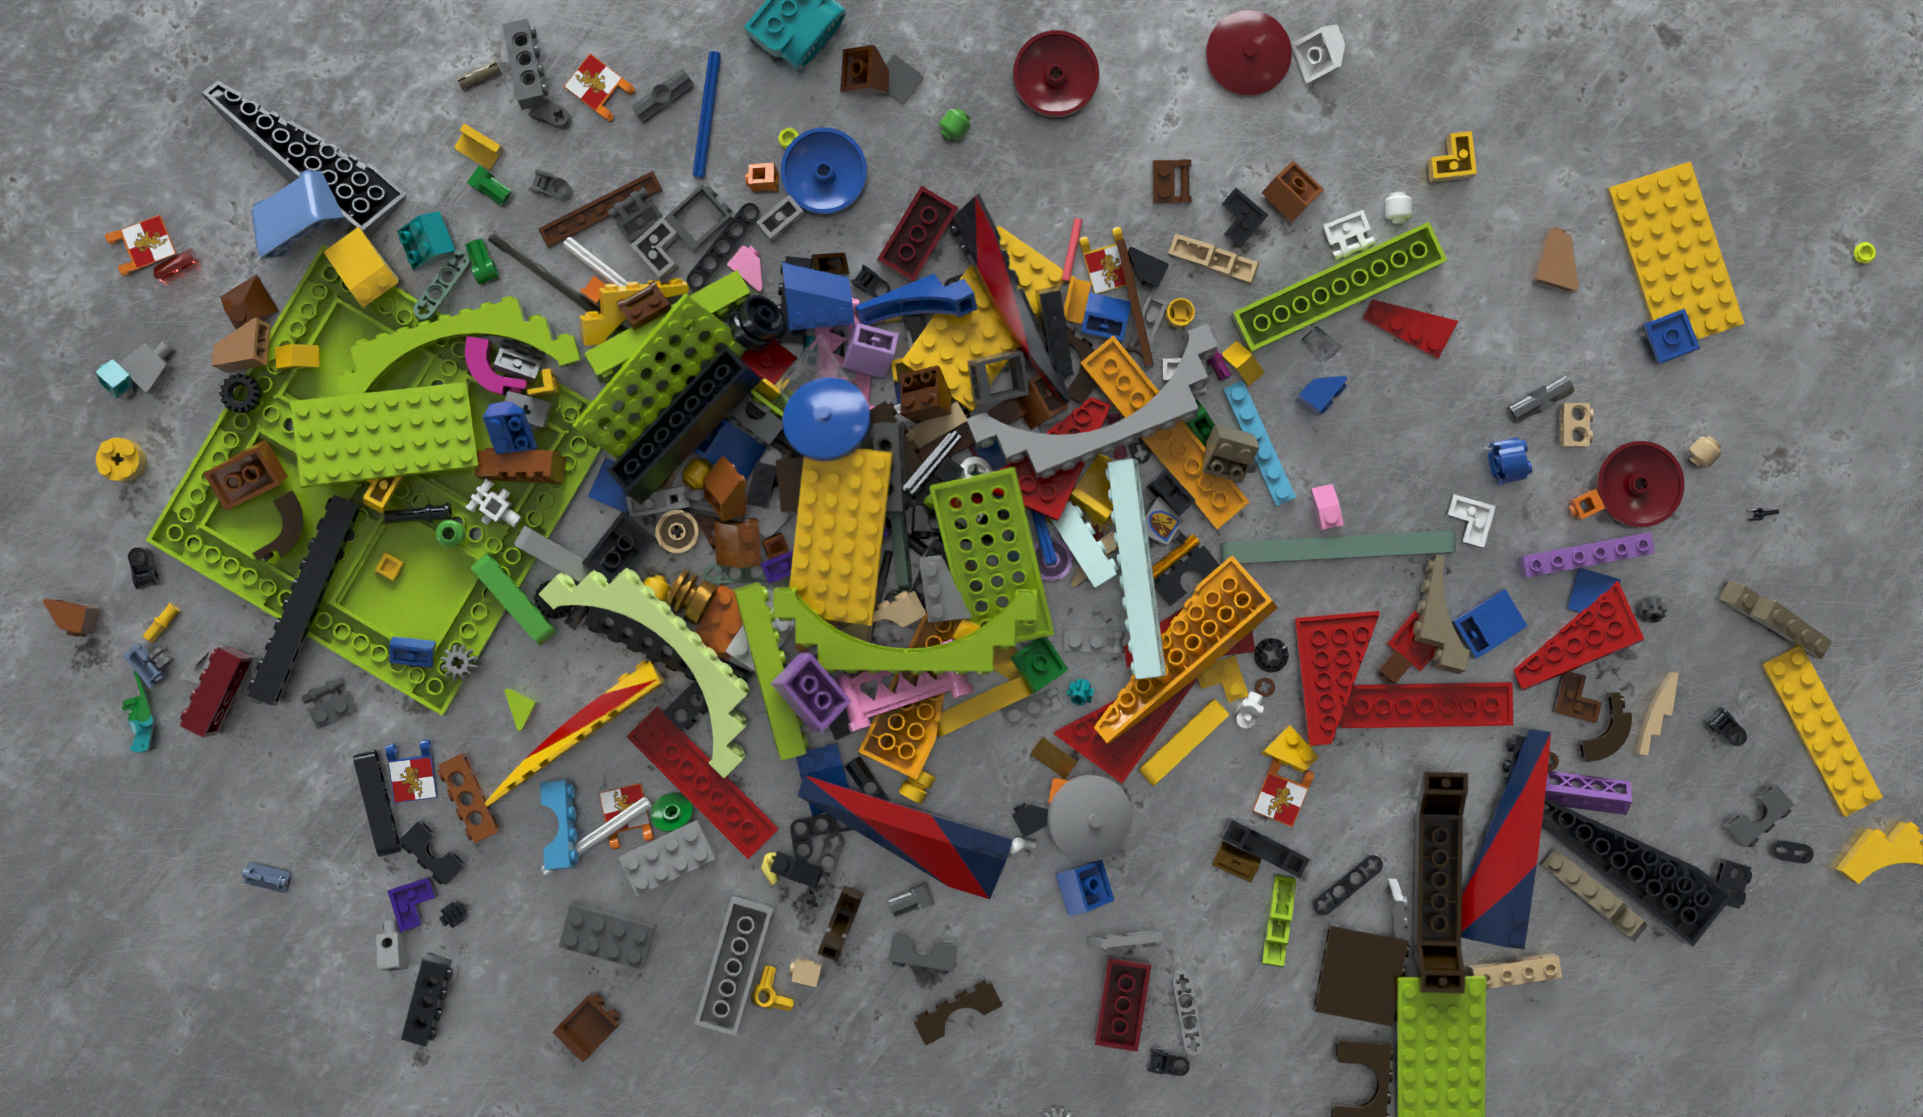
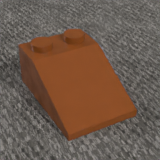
M266 439L203 473L226 511L280 485L288 477Z

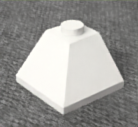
M1338 24L1321 27L1291 44L1306 84L1341 67L1345 42Z

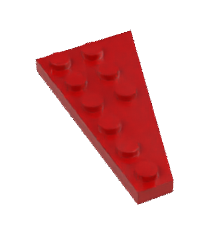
M1619 581L1565 625L1544 646L1514 669L1522 691L1645 641Z

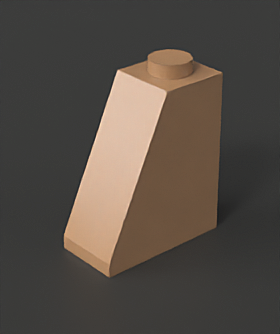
M1554 227L1545 233L1532 281L1574 293L1578 290L1579 285L1572 237L1570 234H1566V230Z
M253 318L213 345L212 366L224 372L267 366L270 324L258 318Z

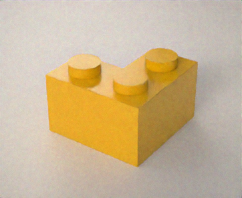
M1472 131L1450 133L1446 138L1448 155L1431 157L1427 161L1430 183L1469 179L1477 174Z
M404 476L367 480L371 485L363 497V504L383 514Z

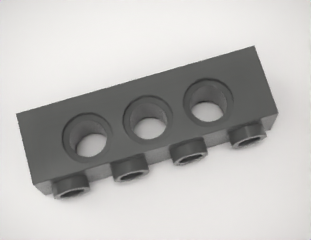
M527 18L502 24L517 101L521 109L524 110L547 104L546 96L549 95L546 82L543 83L542 81L545 72L542 63L539 64L538 58L541 57L539 45H535L534 39L537 38L535 26H531ZM521 43H526L524 46H519ZM530 61V64L523 66L525 62ZM529 81H534V83L526 85Z
M903 422L875 423L873 428L870 429V439L874 443V450L893 453L890 475L893 493H888L886 512L904 511L908 509L907 495L902 490L906 484ZM885 439L891 443L890 451L885 450L883 447Z

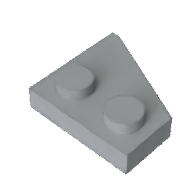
M1397 878L1388 879V886L1392 893V899H1390L1392 929L1395 938L1404 937V929L1408 928L1407 916H1404V910L1408 909L1407 898L1402 896Z

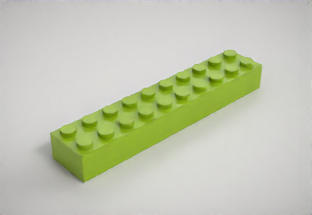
M1427 222L1233 312L1231 317L1246 349L1252 353L1436 268L1448 260L1430 222Z

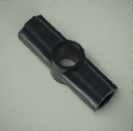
M858 756L844 766L861 792L891 801L861 756ZM872 782L876 785L877 789L874 793H867L864 786Z

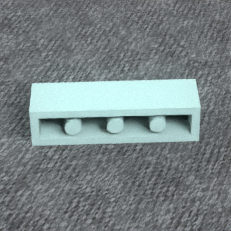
M1068 502L1059 522L1053 519L1051 521L1095 589L1098 590L1118 577L1116 571L1119 568L1112 558L1108 560L1104 553L1107 549L1101 540L1096 542L1092 536L1096 532L1090 523L1085 524L1081 519V516L1084 514L1077 504L1073 506L1071 502Z

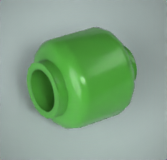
M959 108L948 110L939 122V126L942 129L940 134L949 141L952 138L960 140L971 127L969 122L971 118Z
M445 520L437 527L436 538L444 547L457 548L466 539V529L458 521Z

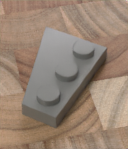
M942 555L920 557L919 563L928 622L971 618L972 615L969 609H967Z
M1150 931L1127 933L1126 937L1111 934L1106 935V939L1094 936H1086L1087 945L1103 948V952L1116 951V947L1123 946V949H1135L1137 944H1143V947L1156 946V942H1163V933Z

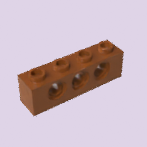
M460 754L439 764L438 775L442 782H446L449 788L447 789V794L450 800L455 801L458 807L456 813L460 821L464 820L467 827L465 833L470 841L473 840L475 844L501 832L491 807L485 805L487 801L486 796L466 754ZM457 773L463 776L464 781L462 785H457L454 782V776ZM465 793H469L473 798L470 805L465 804L463 801ZM474 813H479L482 817L479 825L472 821Z

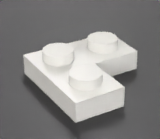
M1454 494L1447 516L1468 521L1462 542L1484 548L1496 506Z

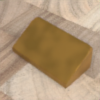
M1043 736L1030 753L1064 779L1078 763Z
M1222 841L1212 865L1251 883L1260 867L1261 858Z

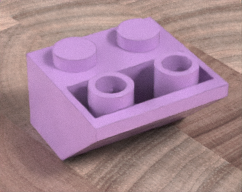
M859 323L853 325L850 331L843 368L884 379L894 357L899 334Z

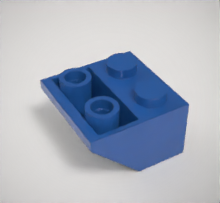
M1089 293L1080 335L1106 341L1114 335L1119 343L1122 344L1129 317L1130 301Z
M1346 376L1315 378L1305 386L1295 400L1312 414H1323L1333 404L1331 401L1332 397H1337L1347 387L1345 382L1348 378Z
M511 401L489 405L482 418L496 454L537 449V444L525 411Z

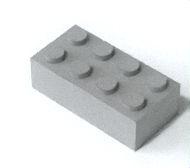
M696 819L679 829L619 856L618 859L637 897L715 860L717 855L700 819Z

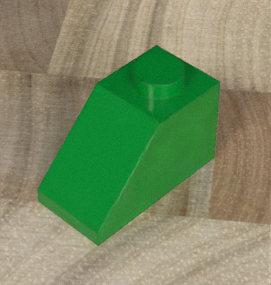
M1196 399L1195 401L1199 408L1198 414L1187 424L1206 448L1207 439L1215 424L1198 399Z

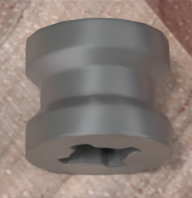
M161 645L147 656V659L155 664V668L159 672L175 660V657L167 652L165 645Z

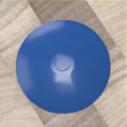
M814 128L797 136L787 147L781 162V179L787 194L794 199L799 207L815 214H833L846 209L858 199L866 183L867 165L860 146L849 135L833 128Z
M831 377L819 378L801 386L788 400L783 414V428L791 446L802 456L823 462L838 460L854 452L865 440L871 424L869 405L863 393L852 383Z

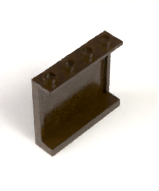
M1328 924L1313 1010L1318 1013L1392 1027L1393 1021H1397V978L1405 977L1406 966H1404L1405 957L1408 958L1410 954L1408 940Z

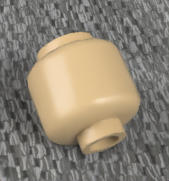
M1709 435L1707 437L1701 436L1689 448V454L1692 456L1689 460L1698 468L1701 465L1709 468L1721 456V445Z

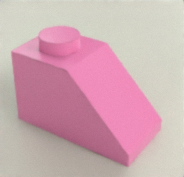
M743 245L727 263V266L733 272L738 270L743 280L762 295L764 287L762 263L760 258H758L760 253L751 246L747 248Z
M1333 485L1311 488L1319 531L1344 526L1340 504Z

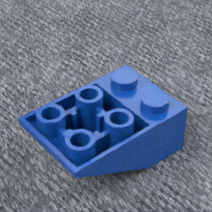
M723 420L693 452L714 465L720 457L725 456L730 463L735 465L739 475L742 474L747 481L755 467L756 461L760 460L767 446H763L750 435Z
M1506 589L1451 621L1462 644L1466 649L1470 650L1469 655L1471 659L1481 657L1528 626Z

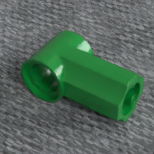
M479 165L466 183L502 206L510 198L512 191Z
M475 239L465 244L473 266L471 269L478 285L498 278V271L493 260L489 257L483 239Z

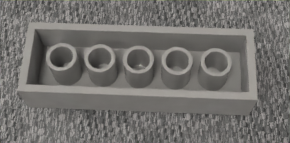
M736 896L731 897L694 1022L695 1025L732 1036L738 1034L773 915V907Z

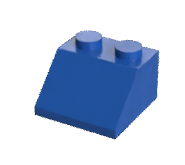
M1102 860L1089 862L1056 874L1068 916L1086 913L1114 901Z

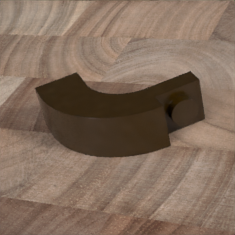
M293 490L273 501L275 508L282 518V531L274 541L253 552L257 562L262 560L264 563L275 557L274 552H277L279 557L283 558L297 544L303 526V513Z
M1620 692L1607 693L1610 719L1606 730L1595 738L1578 740L1582 762L1605 759L1618 751L1627 740L1632 725V713L1623 712L1625 700Z
M844 885L817 954L836 962L838 961L863 898V892Z

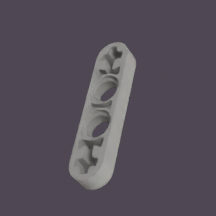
M1179 970L1173 975L1172 984L1183 1046L1188 1054L1197 1055L1203 1050V1039L1193 981L1188 972ZM1180 975L1188 978V981L1185 982V989L1188 990L1190 988L1191 992L1178 994V990L1182 991L1180 983H1176V980L1180 979ZM1184 996H1189L1192 999V1004L1188 1008H1183L1180 1005V999ZM1191 1017L1195 1019L1196 1025L1193 1029H1186L1183 1023L1186 1018ZM1198 1031V1035H1193L1195 1042L1199 1043V1045L1196 1046V1050H1192L1191 1047H1187L1191 1040L1189 1035L1185 1037V1033L1192 1034Z

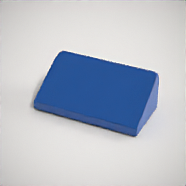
M392 637L389 644V663L433 668L435 641Z

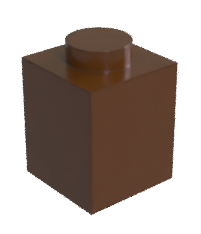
M1392 650L1376 669L1380 673L1378 677L1387 684L1390 682L1396 684L1412 663L1398 651Z

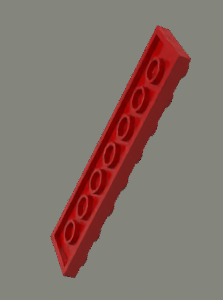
M1513 682L1353 685L1340 719L1339 728L1514 726Z
M657 706L626 737L749 859L779 828L728 776L723 778L709 764L711 759L683 731H680Z

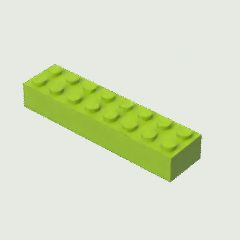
M736 270L690 295V297L723 321L730 316V312L738 309L750 297V291L739 271ZM668 312L635 331L631 327L584 353L599 384L602 382L605 384L609 383ZM686 319L683 327H690L693 324V319ZM673 335L670 337L669 344L677 342L679 336Z
M759 582L733 589L778 756L782 761L807 754L805 748L809 747L804 731H800V727L803 726L802 719L771 685V682L784 670L783 664H786V659L782 649H778L777 643L781 641L778 630L772 627L771 622H775L773 611L770 607L767 608L766 601H769L767 589L765 586H761Z

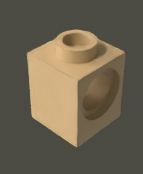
M797 958L796 963L791 962L788 975L792 976L791 982L817 987L822 964Z

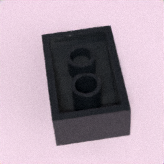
M621 512L582 564L591 571L595 570L603 574L607 579V583L610 584L626 568L633 571L657 539L632 518Z

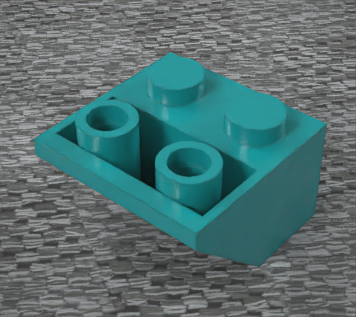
M440 211L418 215L397 231L412 270H417L442 260L456 251Z

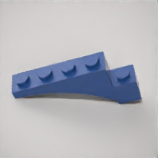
M935 274L855 306L859 322L863 325H870L878 321L904 315L924 313L951 314L961 317L978 309L974 292L964 279L944 287Z

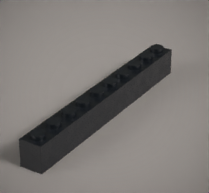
M333 495L332 498L328 499L325 505L326 514L324 518L319 520L316 530H318L317 535L311 539L308 545V550H310L308 556L303 558L300 564V575L292 582L291 590L293 591L291 596L286 598L283 603L282 610L284 612L282 617L278 618L275 622L273 629L276 631L273 638H269L266 643L265 650L267 652L264 658H261L257 664L256 670H258L256 678H252L249 683L248 690L250 692L248 696L271 706L278 705L362 508L361 505L337 495Z

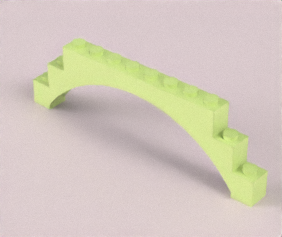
M626 568L608 584L603 574L593 570L577 586L569 575L563 572L558 574L539 593L553 609L563 605H584L608 609L626 615L656 632L682 657L696 677L709 709L713 731V758L709 764L725 778L746 756L743 748L732 740L748 724L744 714L734 709L751 691L747 683L733 674L732 668L728 664L722 663L717 658L716 652L710 647L707 648L701 642L700 636L695 632H691L686 627L685 621L678 616L676 617L670 611L669 605L664 601H660L655 596L653 589L647 585L645 586L634 571Z

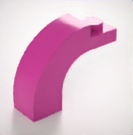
M474 337L466 338V363L470 373L480 385L502 396H506L507 388H509V391L522 394V390H528L529 382L527 380L502 377L495 373L490 363L492 345L490 340Z

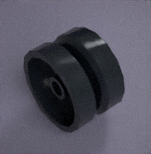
M753 295L748 297L729 318V328L735 340L743 347L751 351L765 350L773 339L783 331L785 319L783 313L773 301L764 296Z

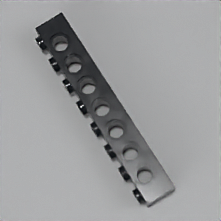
M591 606L583 623L588 626L590 631L597 634L601 632L607 635V639L615 643L621 642L627 645V649L630 651L641 652L646 655L647 659L653 662L660 661L666 664L665 667L675 672L678 670L684 673L686 678L696 681V677L688 665L683 662L682 657L656 632L626 615ZM606 617H609L613 620V627H610L605 623ZM630 627L633 630V636L626 635L624 628ZM644 636L652 639V646L645 644ZM663 646H669L672 649V655L665 654ZM717 656L722 663H726L732 668L733 674L743 679L748 685L753 674L752 672Z

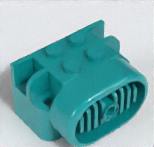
M766 0L747 22L744 29L747 38L750 41L753 39L763 50L775 57L784 58L796 69H802L817 55L839 28L846 16V9L836 0Z

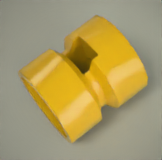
M1185 298L1174 299L1165 311L1166 322L1174 329L1187 327L1195 315L1193 304Z
M921 770L917 780L907 776L908 780L903 781L898 790L902 795L921 805L928 795L926 789L931 788L936 780L935 776L924 770Z

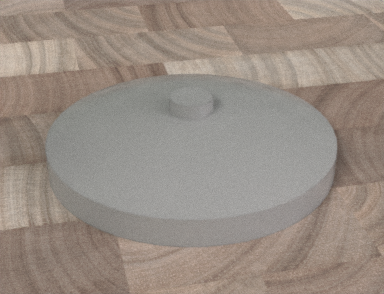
M1082 775L1073 778L1056 792L1050 803L1047 818L1049 833L1055 845L1069 857L1085 862L1102 860L1116 852L1129 834L1132 823V809L1129 799L1118 784L1103 776Z

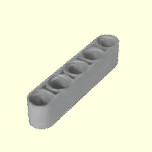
M525 525L514 543L518 548L579 582L592 572L582 564L585 560L584 558Z

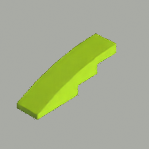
M1279 875L1274 877L1262 965L1284 967L1297 878Z

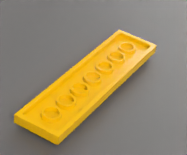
M1796 645L1762 663L1761 665L1842 817H1847L1883 798L1805 650Z

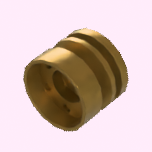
M684 569L672 583L665 603L669 605L670 609L676 604L673 611L675 615L682 608H685L684 619L697 626L712 601L718 586L704 580L698 587L696 586L698 575L694 574L687 581L690 571Z

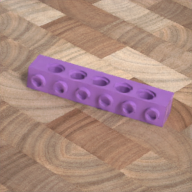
M1651 532L1521 556L1518 557L1522 578L1654 554L1655 551Z

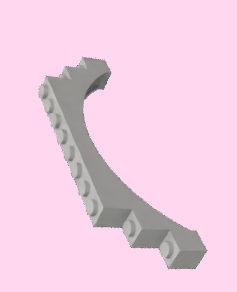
M1208 323L1187 331L1188 344L1185 353L1168 383L1144 407L1123 420L1090 432L1051 435L1038 434L1011 427L989 417L986 411L966 419L967 427L976 448H988L997 441L1006 463H1018L1027 456L1036 478L1042 477L1046 479L1053 476L1055 471L1063 469V471L1069 470L1075 466V463L1083 461V463L1089 462L1095 458V455L1100 453L1104 455L1109 454L1115 450V447L1120 445L1129 446L1135 442V439L1140 437L1149 438L1155 434V431L1160 429L1169 430L1176 425L1175 423L1193 420L1196 417L1195 415L1198 414L1199 408L1191 390L1198 391L1203 389L1208 381V375L1200 359L1204 361L1211 359L1217 353L1218 348Z

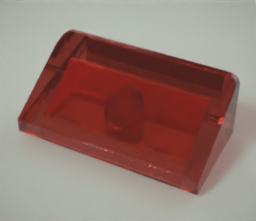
M189 248L155 266L153 276L160 281H164L198 263L199 260L194 250Z

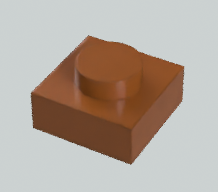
M781 532L761 541L768 560L789 552Z

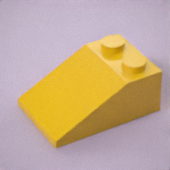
M357 227L323 251L362 307L368 305L399 281L360 227Z

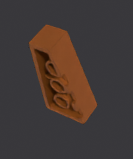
M485 448V451H477L478 468H475L474 476L481 480L488 478L491 481L564 484L566 458L561 456L558 451L527 450L496 454L494 448Z

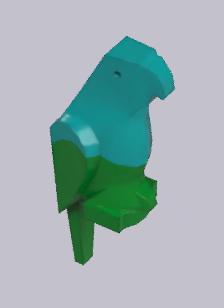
M133 671L141 696L124 700L121 708L123 711L128 712L129 726L135 735L133 746H129V748L135 753H143L150 749L156 720L140 677Z

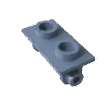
M141 643L138 645L134 644L123 657L148 688L151 689L168 676L163 670L159 672L156 670L155 664L147 659L149 653Z
M248 862L247 869L243 870L242 878H244L243 883L286 893L291 872Z

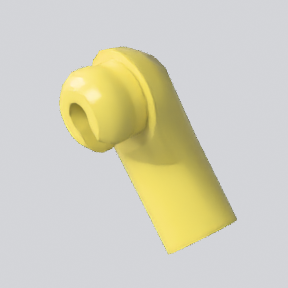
M767 853L761 866V870L771 886L780 880L777 874L770 872L776 853Z

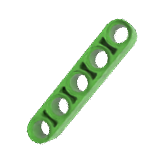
M488 553L470 567L539 646H542L557 633L553 625Z

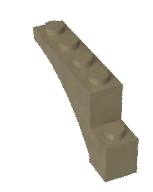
M1435 555L1427 561L1425 566L1427 577L1421 587L1423 597L1417 607L1419 617L1413 627L1414 641L1438 647L1433 657V660L1436 661L1435 668L1461 674L1466 671L1470 650L1464 647L1454 630L1445 603L1443 589L1445 557Z
M1729 580L1719 597V600L1732 609L1770 628L1803 648L1815 658L1822 660L1832 642L1777 601L1759 596L1745 585Z
M1554 849L1541 866L1576 893L1631 941L1635 942L1647 928L1646 922L1627 908L1621 899L1558 850Z

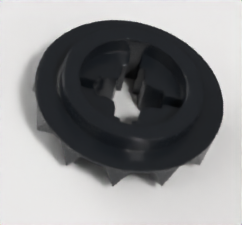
M1275 638L1262 640L1254 652L1257 666L1263 671L1271 673L1284 668L1289 658L1287 646L1281 640ZM1275 647H1277V649L1275 650V655L1278 656L1277 658H1279L1280 660L1272 659L1267 664L1268 655H1266V653L1263 651L1265 650L1271 652L1273 649H1275Z

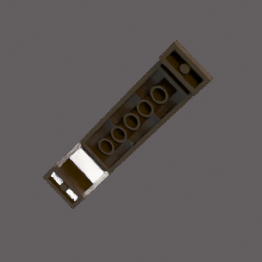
M1423 772L1415 811L1413 945L1420 992L1465 993V971L1461 950L1463 812L1468 795V772Z

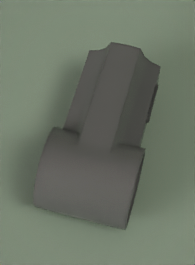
M927 883L909 889V892L888 899L894 917L915 909L926 908L935 903Z

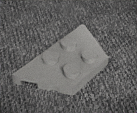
M212 643L180 675V678L200 684V675L204 669L208 668L211 662L209 661L210 654L217 647L225 646ZM252 656L254 658L235 697L261 704V701L248 696L250 692L248 690L249 683L252 678H256L258 673L256 670V658Z

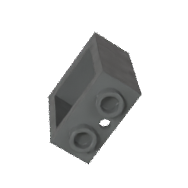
M703 184L664 218L694 253L732 220L730 215L732 210L725 202L720 204L716 200L718 196L710 186L706 188ZM704 195L722 214L723 218L699 240L695 241L676 219Z
M1012 350L967 361L974 404L987 405L1029 394V380L1025 369L1026 359L1022 351ZM1009 359L1013 389L990 394L986 364Z

